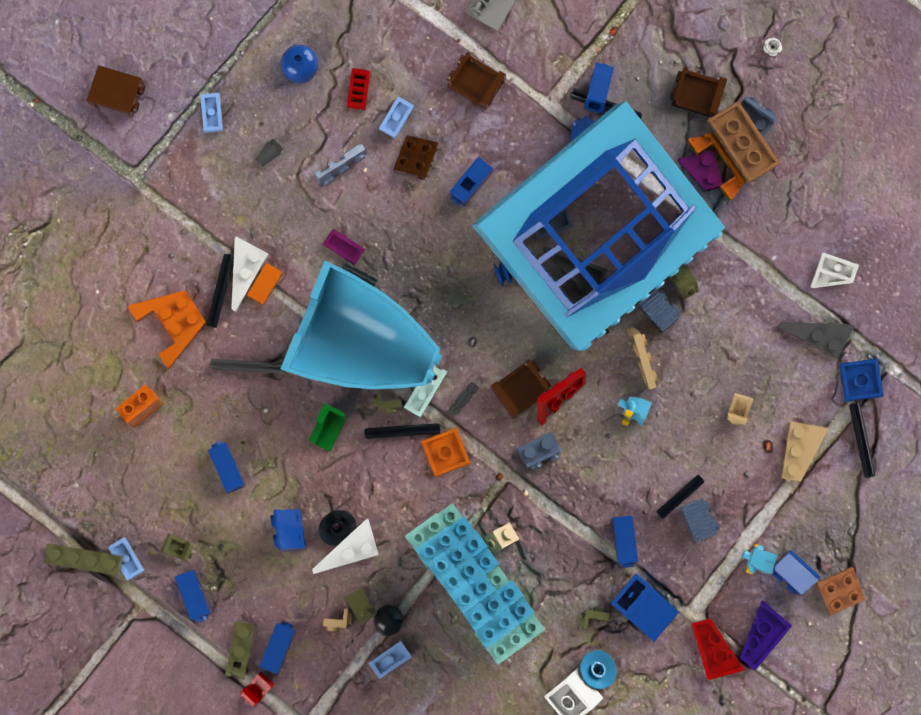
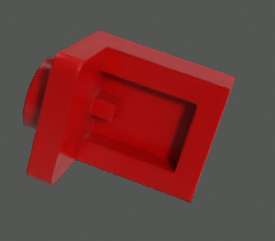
M259 672L248 686L240 692V695L247 703L254 707L273 688L274 684L262 672Z

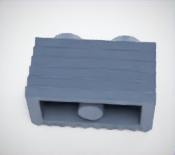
M654 288L649 292L650 296L646 300L637 303V307L662 334L680 318L678 315L680 312L675 305H670L666 301L667 297L661 290L657 291Z
M701 498L680 507L695 543L718 534L719 526L716 519H712L709 512L712 510L708 501H704Z

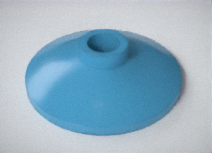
M594 650L588 652L582 658L580 673L585 683L590 687L605 689L616 678V665L607 653Z

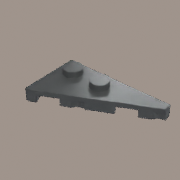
M545 246L543 251L546 253L552 248ZM558 251L550 257L564 274L575 268L563 252ZM592 263L585 267L597 284H600L605 279L608 269ZM577 273L570 278V281L584 296L593 289L581 273Z
M780 322L778 326L779 329L836 359L842 352L855 327L849 324Z

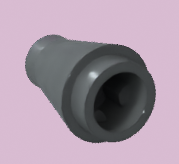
M272 139L267 141L255 159L264 166L281 155L280 152L283 148Z

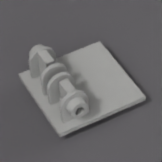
M473 0L465 13L498 31L516 0Z

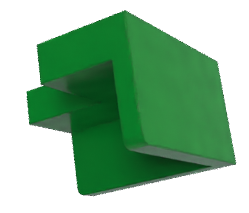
M324 403L308 441L327 451H331L347 419L346 414Z

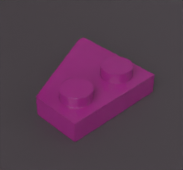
M714 150L678 158V163L688 171L693 180L697 181L704 192L720 188L723 185Z

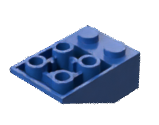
M273 510L274 515H270L271 525L276 529V534L273 535L274 546L278 547L282 552L306 549L301 510Z
M634 574L610 602L613 608L653 642L656 641L679 613L638 574Z

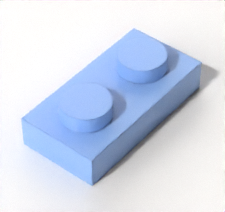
M201 94L204 133L223 131L220 94Z
M397 97L380 125L379 130L396 139L413 111L414 105Z
M126 537L108 547L111 554L123 556L121 571L127 581L145 571Z
M400 641L369 662V665L377 677L381 679L412 658L402 641Z

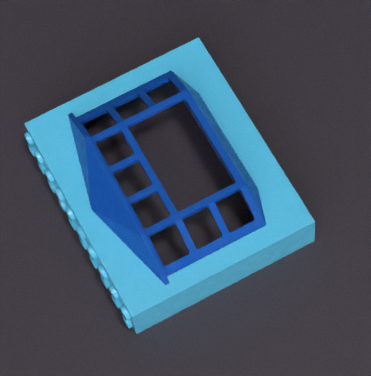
M627 101L614 105L472 224V227L568 346L577 351L588 349L592 345V340L602 337L606 333L605 329L610 325H616L624 313L628 314L633 311L638 301L646 300L650 296L649 292L651 290L660 288L665 283L664 279L668 276H674L682 264L686 265L691 262L696 252L700 253L708 247L707 243L712 239L713 241L718 239L723 234L721 231L725 229V226ZM632 150L636 152L646 165V168L634 180L620 164L621 160ZM615 167L646 208L585 260L579 262L551 227L549 221ZM650 172L664 188V191L652 203L638 187V184ZM668 195L682 211L670 225H668L656 209ZM651 213L664 230L645 245L635 233L633 227ZM544 227L556 242V246L541 257L536 258L524 243V240ZM625 233H628L640 250L621 265L609 250V247ZM562 250L575 268L555 281L542 263ZM604 253L616 270L600 284H597L585 267L600 254ZM577 273H581L593 289L576 303H573L560 286Z

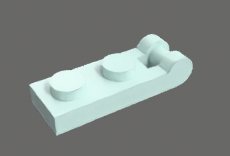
M434 365L432 372L435 373L437 379L435 381L432 380L431 384L427 382L425 386H416L404 406L406 410L420 418L448 373L444 369L440 370L436 365Z

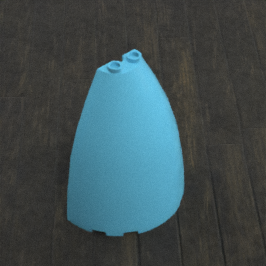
M324 261L311 292L310 303L298 332L293 336L280 369L308 379L351 388L397 389L425 386L427 382L431 384L435 375L432 370L434 365H439L442 355L439 354L440 348L405 309L385 293L354 274Z

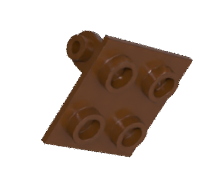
M406 135L393 170L418 176L417 178L425 180L428 177L429 168L432 167L431 162H434L433 158L435 152L438 151L439 143Z

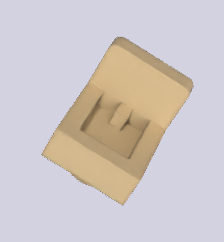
M734 393L727 413V420H730L734 425H746L753 398Z
M509 522L484 537L488 548L495 554L519 540V537Z
M344 608L343 620L324 618L323 626L327 627V631L339 632V628H347L348 624L351 625L352 613H349L348 608Z

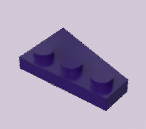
M763 600L760 602L739 657L754 671L792 627L788 621Z

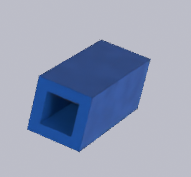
M596 62L584 109L602 114L614 67Z
M477 157L450 190V199L459 206L461 204L465 207L493 173V168L480 157Z
M220 441L211 445L212 448L208 452L226 493L229 494L245 487L246 485L228 444Z
M633 516L613 517L612 525L617 565L622 564V568L634 567V563L638 562Z
M191 570L176 576L175 579L191 621L196 620L197 623L207 620L208 615L212 613L196 571Z
M284 621L281 624L276 623L260 663V668L279 674L296 630L292 629V624Z

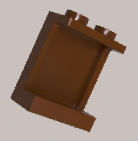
M467 52L465 56L461 55L459 58L457 69L455 71L452 70L448 75V88L487 110L505 82L506 74L502 71L496 72L473 58L471 53Z
M98 65L86 101L90 106H102L133 117L134 113L138 112L140 105L138 100L140 95L144 94L145 85L140 77Z
M684 66L683 70L678 71L675 82H678L677 89L673 88L670 99L673 102L671 106L710 118L715 116L718 112L727 79L720 77L718 80L688 71L687 67Z
M529 359L499 382L491 385L492 391L512 419L535 404L538 397L542 393L549 391L551 387L547 378H542L538 373L540 369L534 361L531 363Z

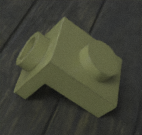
M687 265L679 268V271L670 277L678 288L682 299L699 292L697 280Z
M377 390V395H374V406H378L379 411L386 410V413L391 414L398 413V410L402 409L401 400L382 401L381 390Z
M168 533L161 552L187 562L194 552V544Z
M594 607L593 611L585 610L584 614L581 613L579 625H583L582 629L587 630L589 619L608 621L609 613H606L604 608Z

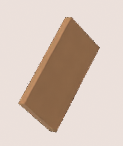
M739 101L706 121L747 184L780 165L779 160Z

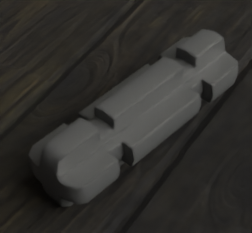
M348 261L342 267V269L354 274L372 286H375L378 281L377 276L369 275V272L358 266L354 267Z
M470 382L467 389L455 400L456 403L450 406L449 411L455 416L458 415L461 407L463 408L473 397L472 394H475L479 387L474 382Z

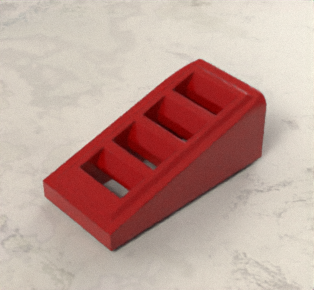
M352 68L347 108L366 110L371 77L370 70ZM356 76H358V77H365V80H364V79H357V78H355V77H356ZM354 83H356V84H363V85H365V86H364V87H357V86H354ZM353 91L363 92V95L353 94ZM352 99H359L363 101L362 103L352 102Z

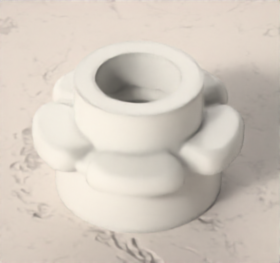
M769 38L765 41L763 49L770 56H776L777 53L781 52L782 45L778 39Z

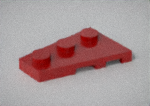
M582 368L571 372L566 379L557 382L552 389L538 397L537 421L542 426L547 422L545 418L551 412L556 413L565 399H571L586 384V372Z
M711 618L691 623L707 680L745 670Z

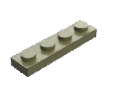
M48 543L44 563L119 576L121 574L123 556Z

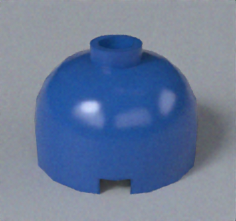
M305 45L289 47L283 53L281 59V69L284 76L294 83H306L313 79L319 68L315 52Z

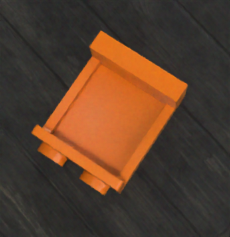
M145 384L117 406L116 410L127 424L135 428L163 406L164 403Z

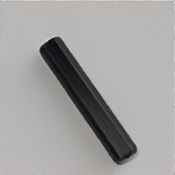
M700 475L695 476L657 510V514L662 519L665 518L705 482Z

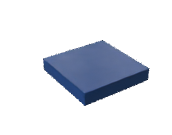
M878 358L839 364L845 402L884 396Z

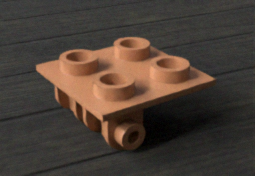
M853 567L835 573L833 576H829L822 581L820 580L816 584L818 591H821L830 616L865 600Z

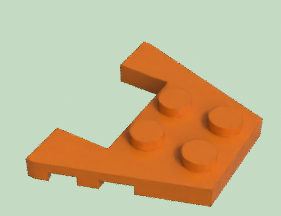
M708 133L700 137L688 139L687 143L696 155L713 145L735 177L720 186L726 198L731 201L746 181L715 134Z
M185 290L127 306L137 322L155 312L175 343L158 354L168 369L172 367L176 359L207 323Z

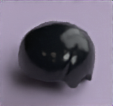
M388 604L380 607L373 620L376 631L382 636L397 634L403 625L401 610L394 605Z

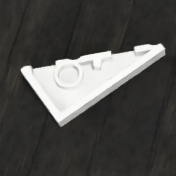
M235 237L232 288V310L236 313L269 255L238 237Z
M365 519L331 550L324 559L318 562L312 569L313 574L379 555L369 519Z

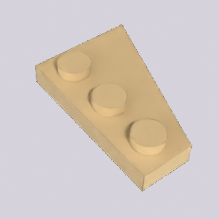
M634 327L627 329L628 335H631L635 341L632 347L637 358H640L638 364L645 385L649 390L656 388L655 382L658 381L655 370H651L650 364L653 362L650 353L646 352L645 345H647L646 337L644 334L641 335Z
M790 422L781 479L801 482L829 428Z

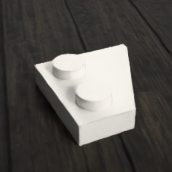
M822 253L810 287L818 288L853 283L859 265Z

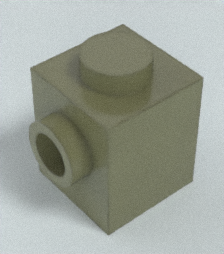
M363 588L345 597L359 623L367 621L377 614Z

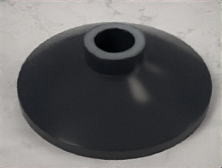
M332 511L321 520L319 535L326 544L337 546L356 529V520L348 511Z

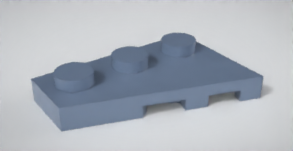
M359 144L340 157L341 161L338 163L337 161H332L327 164L323 172L320 170L316 171L314 175L320 187L330 185L335 180V176L346 173L350 169L349 166L354 162L356 164L361 162L366 154V149L363 145Z

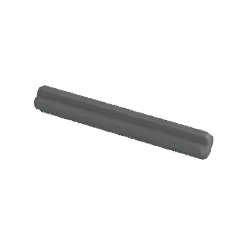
M211 359L210 362L212 370L286 373V371L280 369L282 363L224 359Z

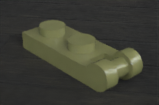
M236 621L225 676L231 677L235 675L245 679L256 625ZM234 662H241V668L234 667Z

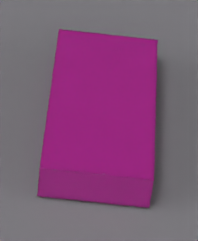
M335 229L330 232L323 243V246L354 266L365 251L364 248Z

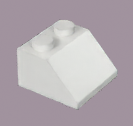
M579 668L544 696L559 715H585L603 699L596 689L585 683Z

